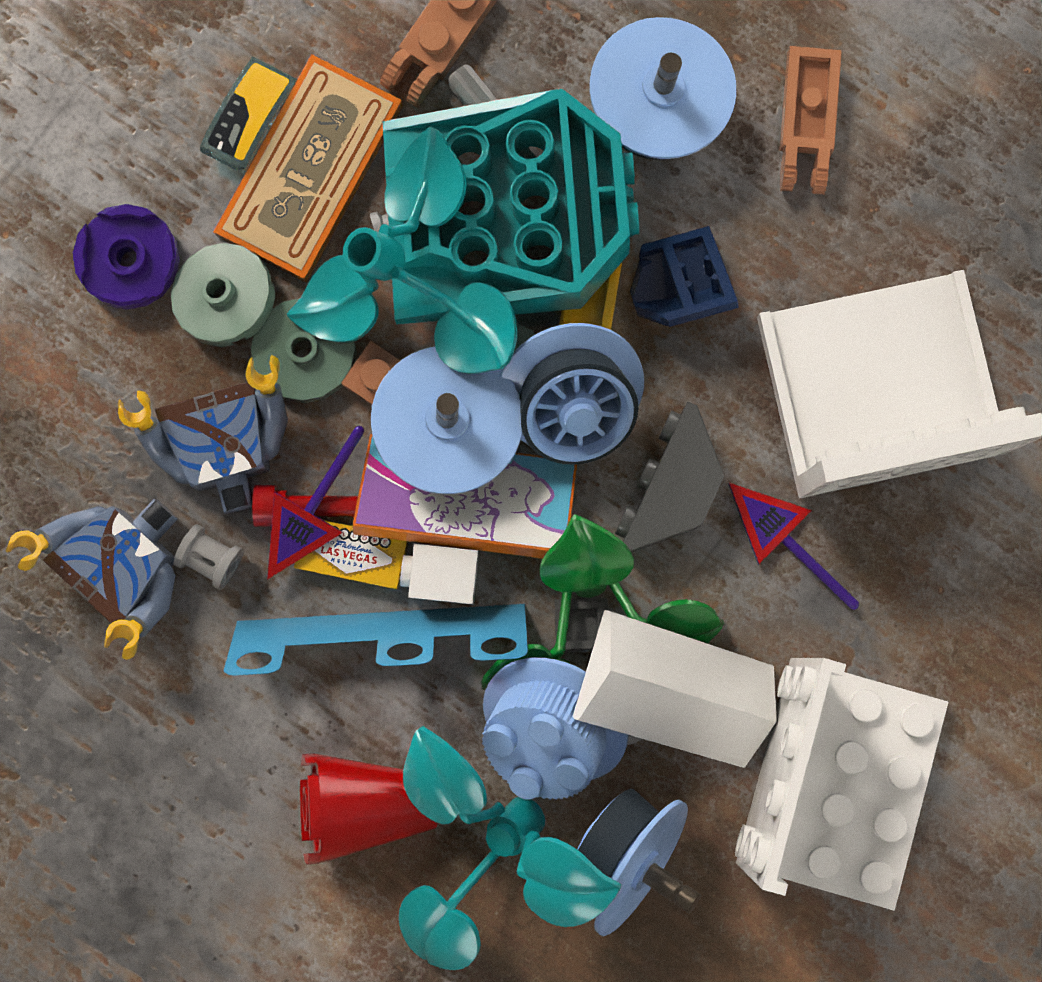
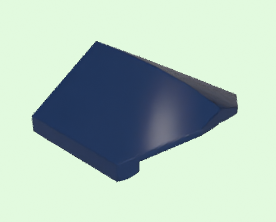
M710 226L642 244L639 252V263L630 289V295L638 317L672 327L739 308L736 294Z

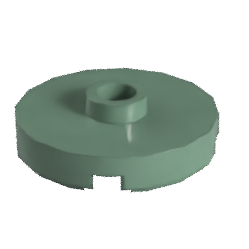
M229 243L206 246L190 256L176 273L171 290L172 312L181 328L203 344L226 347L234 345L232 342L239 341L242 338L247 340L258 333L270 317L275 300L274 284L271 282L270 272L265 263L244 246ZM221 286H226L224 294L219 298H214L215 291Z
M294 299L284 301L273 308L268 320L259 332L253 336L251 353L254 360V368L259 374H270V356H276L280 362V371L276 383L281 387L283 398L301 403L323 400L343 387L341 382L355 363L357 353L355 341L347 343L332 342L304 331L287 316L288 311L299 300ZM300 341H308L312 344L311 352L305 357H297L294 354V348Z

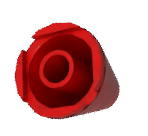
M315 753L302 754L301 766H311V774L307 775V779L300 780L302 841H313L314 853L303 854L306 865L323 863L436 829L438 823L423 815L408 798L403 784V769Z

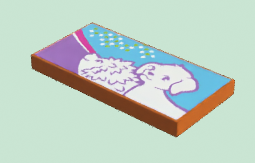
M370 434L353 520V534L543 559L547 551L562 536L571 520L577 464H560L539 455L515 453L507 467L497 477L482 487L459 494H436L415 488L396 476L381 458L373 435Z

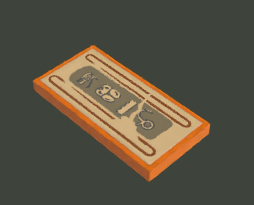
M311 54L214 229V234L230 244L244 246L261 260L307 283L384 142L382 121L397 118L403 107L402 100Z

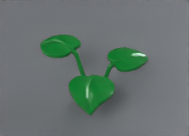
M574 514L562 536L543 557L539 567L542 582L546 586L562 592L557 639L554 647L549 651L543 645L528 644V652L525 656L517 659L497 660L483 676L481 687L482 690H486L492 677L501 668L520 659L549 658L570 664L569 661L560 657L563 656L566 649L572 592H575L580 597L590 598L603 593L607 585H609L627 617L704 643H709L721 631L724 621L719 618L716 611L709 605L688 599L662 604L652 610L647 619L641 617L619 584L620 581L630 574L634 567V558L631 550L623 541L607 529Z

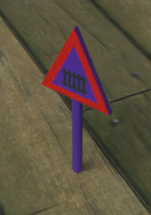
M362 426L354 428L304 509L274 492L267 580L343 533L313 514L363 436L364 428Z
M728 483L758 565L782 542L850 609L855 610L859 607V602L789 535L812 510Z

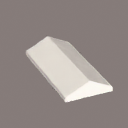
M604 610L573 718L745 768L777 722L774 666Z

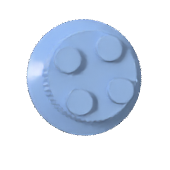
M549 658L520 659L501 668L492 677L485 690L483 711L486 724L482 733L483 750L486 751L485 755L488 757L487 760L491 762L490 765L494 767L498 775L502 776L503 780H507L511 791L520 798L534 799L542 797L543 799L548 798L551 800L553 798L557 800L558 798L563 799V797H573L574 794L578 795L579 792L586 789L591 780L604 776L615 768L625 753L628 744L627 734L573 718L586 671L574 665Z

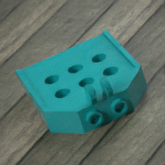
M564 89L543 91L382 121L386 186L392 171L404 152L430 126L442 134L457 158L467 152L480 155L479 159L474 163L462 164L467 184L462 205L466 202L478 201L484 204L481 211L473 215H464L458 210L447 223L439 227H430L419 222L415 232L395 236L394 238L402 245L404 250L405 265L403 270L448 295L456 302L467 285L473 282L489 284L501 291L509 300L514 314L581 309L629 255L630 238L634 235H639L637 202H634L633 188L627 186L635 185L633 153H622L621 134ZM527 147H538L543 150L540 156L533 159H525L518 155L520 151ZM534 195L542 196L548 200L546 205L539 209H528L522 205L525 199ZM388 215L389 226L391 227L406 223L396 221ZM536 245H545L552 250L551 255L543 260H532L525 254L531 247ZM475 250L488 254L486 261L477 266H468L462 262L466 254ZM392 278L396 325L439 321L445 313L450 311L438 301L406 283Z

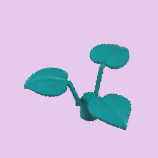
M431 126L428 127L411 143L396 164L387 182L384 199L386 212L390 218L406 223L392 227L382 224L379 232L366 227L354 230L344 243L343 255L329 259L318 268L300 299L288 311L287 316L304 331L318 338L339 343L356 341L372 329L379 316L378 303L371 294L379 287L376 279L387 281L395 278L438 301L450 310L439 319L434 333L436 351L440 359L447 366L467 374L502 370L510 362L517 342L516 317L506 296L489 284L473 282L463 289L456 302L448 295L403 270L405 265L404 250L402 245L394 239L395 236L415 232L419 222L430 227L444 225L458 212L463 203L467 187L463 166L437 129Z
M424 726L415 731L403 769L404 788L413 805L423 815L440 824H449L458 816L466 824L492 819L487 825L486 842L491 851L448 901L437 890L426 885L415 888L402 901L399 909L400 930L405 942L416 955L426 959L430 965L447 970L464 969L474 961L481 946L479 931L468 915L455 908L500 856H516L521 853L516 872L520 878L527 880L523 889L524 900L537 916L548 923L561 927L582 925L599 916L610 905L619 893L622 884L603 874L573 846L556 838L540 837L539 833L545 827V815L535 801L515 797L505 807L500 802H496L491 808L482 810L487 803L486 789L482 779L471 764L445 740Z

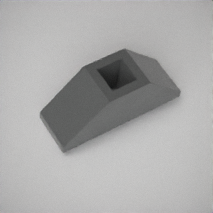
M691 402L686 403L681 414L671 410L658 438L667 443L659 462L649 458L637 484V487L646 490L637 509L629 505L627 506L615 534L624 538L623 542L631 552L699 528L703 524L724 478L699 408Z

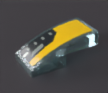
M252 56L215 114L200 144V152L245 174L297 79Z

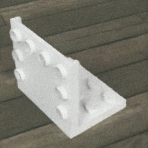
M964 270L955 271L945 276L781 311L763 312L757 316L799 499L1004 455L1042 438V413L1026 416L1024 407L998 411Z
M790 658L789 666H785L779 682L777 696L780 699L776 711L777 722L771 729L747 823L741 827L735 849L736 864L761 889L776 894L786 895L788 884L783 880L786 879L895 911L948 701L844 672L846 664L830 659Z

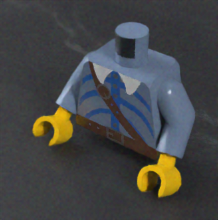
M271 355L269 360L271 373L262 375L255 370L254 360L251 357L246 368L247 382L155 409L157 418L151 417V401L147 393L137 391V398L140 404L143 405V410L131 413L125 409L123 402L119 399V419L124 425L135 428L136 436L152 461L177 483L190 484L192 488L198 491L217 487L225 514L252 507L253 497L247 478L270 471L269 460L279 453L288 423L280 385L276 383L280 371L279 359Z
M155 498L135 520L120 508L96 506L62 516L40 527L35 533L30 531L16 532L11 536L6 552H11L16 547H25L31 552V555L22 558L18 564V568L24 571L30 570L35 566L41 552L48 554L43 561L111 623L106 630L104 647L108 648L111 642L117 638H124L129 641L122 652V659L128 660L134 657L137 652L139 637L146 636L170 609L176 577L172 568L174 555L158 540L178 518Z

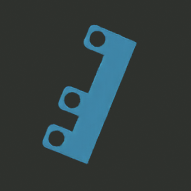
M525 604L237 621L224 672L232 676L273 673L281 668L285 646L377 640V664L381 666L420 665L428 663L433 659L434 637L470 635V656L475 660L517 659L525 656L528 652ZM493 638H508L516 642V648L505 654L486 653L481 649V645ZM404 643L416 644L423 649L418 657L409 660L392 659L387 654L391 647ZM262 652L272 657V661L268 665L258 669H243L236 664L240 657L249 653Z

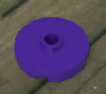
M130 204L107 207L97 213V217L92 219L88 225L85 224L77 235L73 250L75 273L86 290L105 305L125 310L146 307L164 296L173 284L180 263L177 240L168 225L147 208ZM136 252L137 258L133 265L128 267L121 265V259L125 253Z

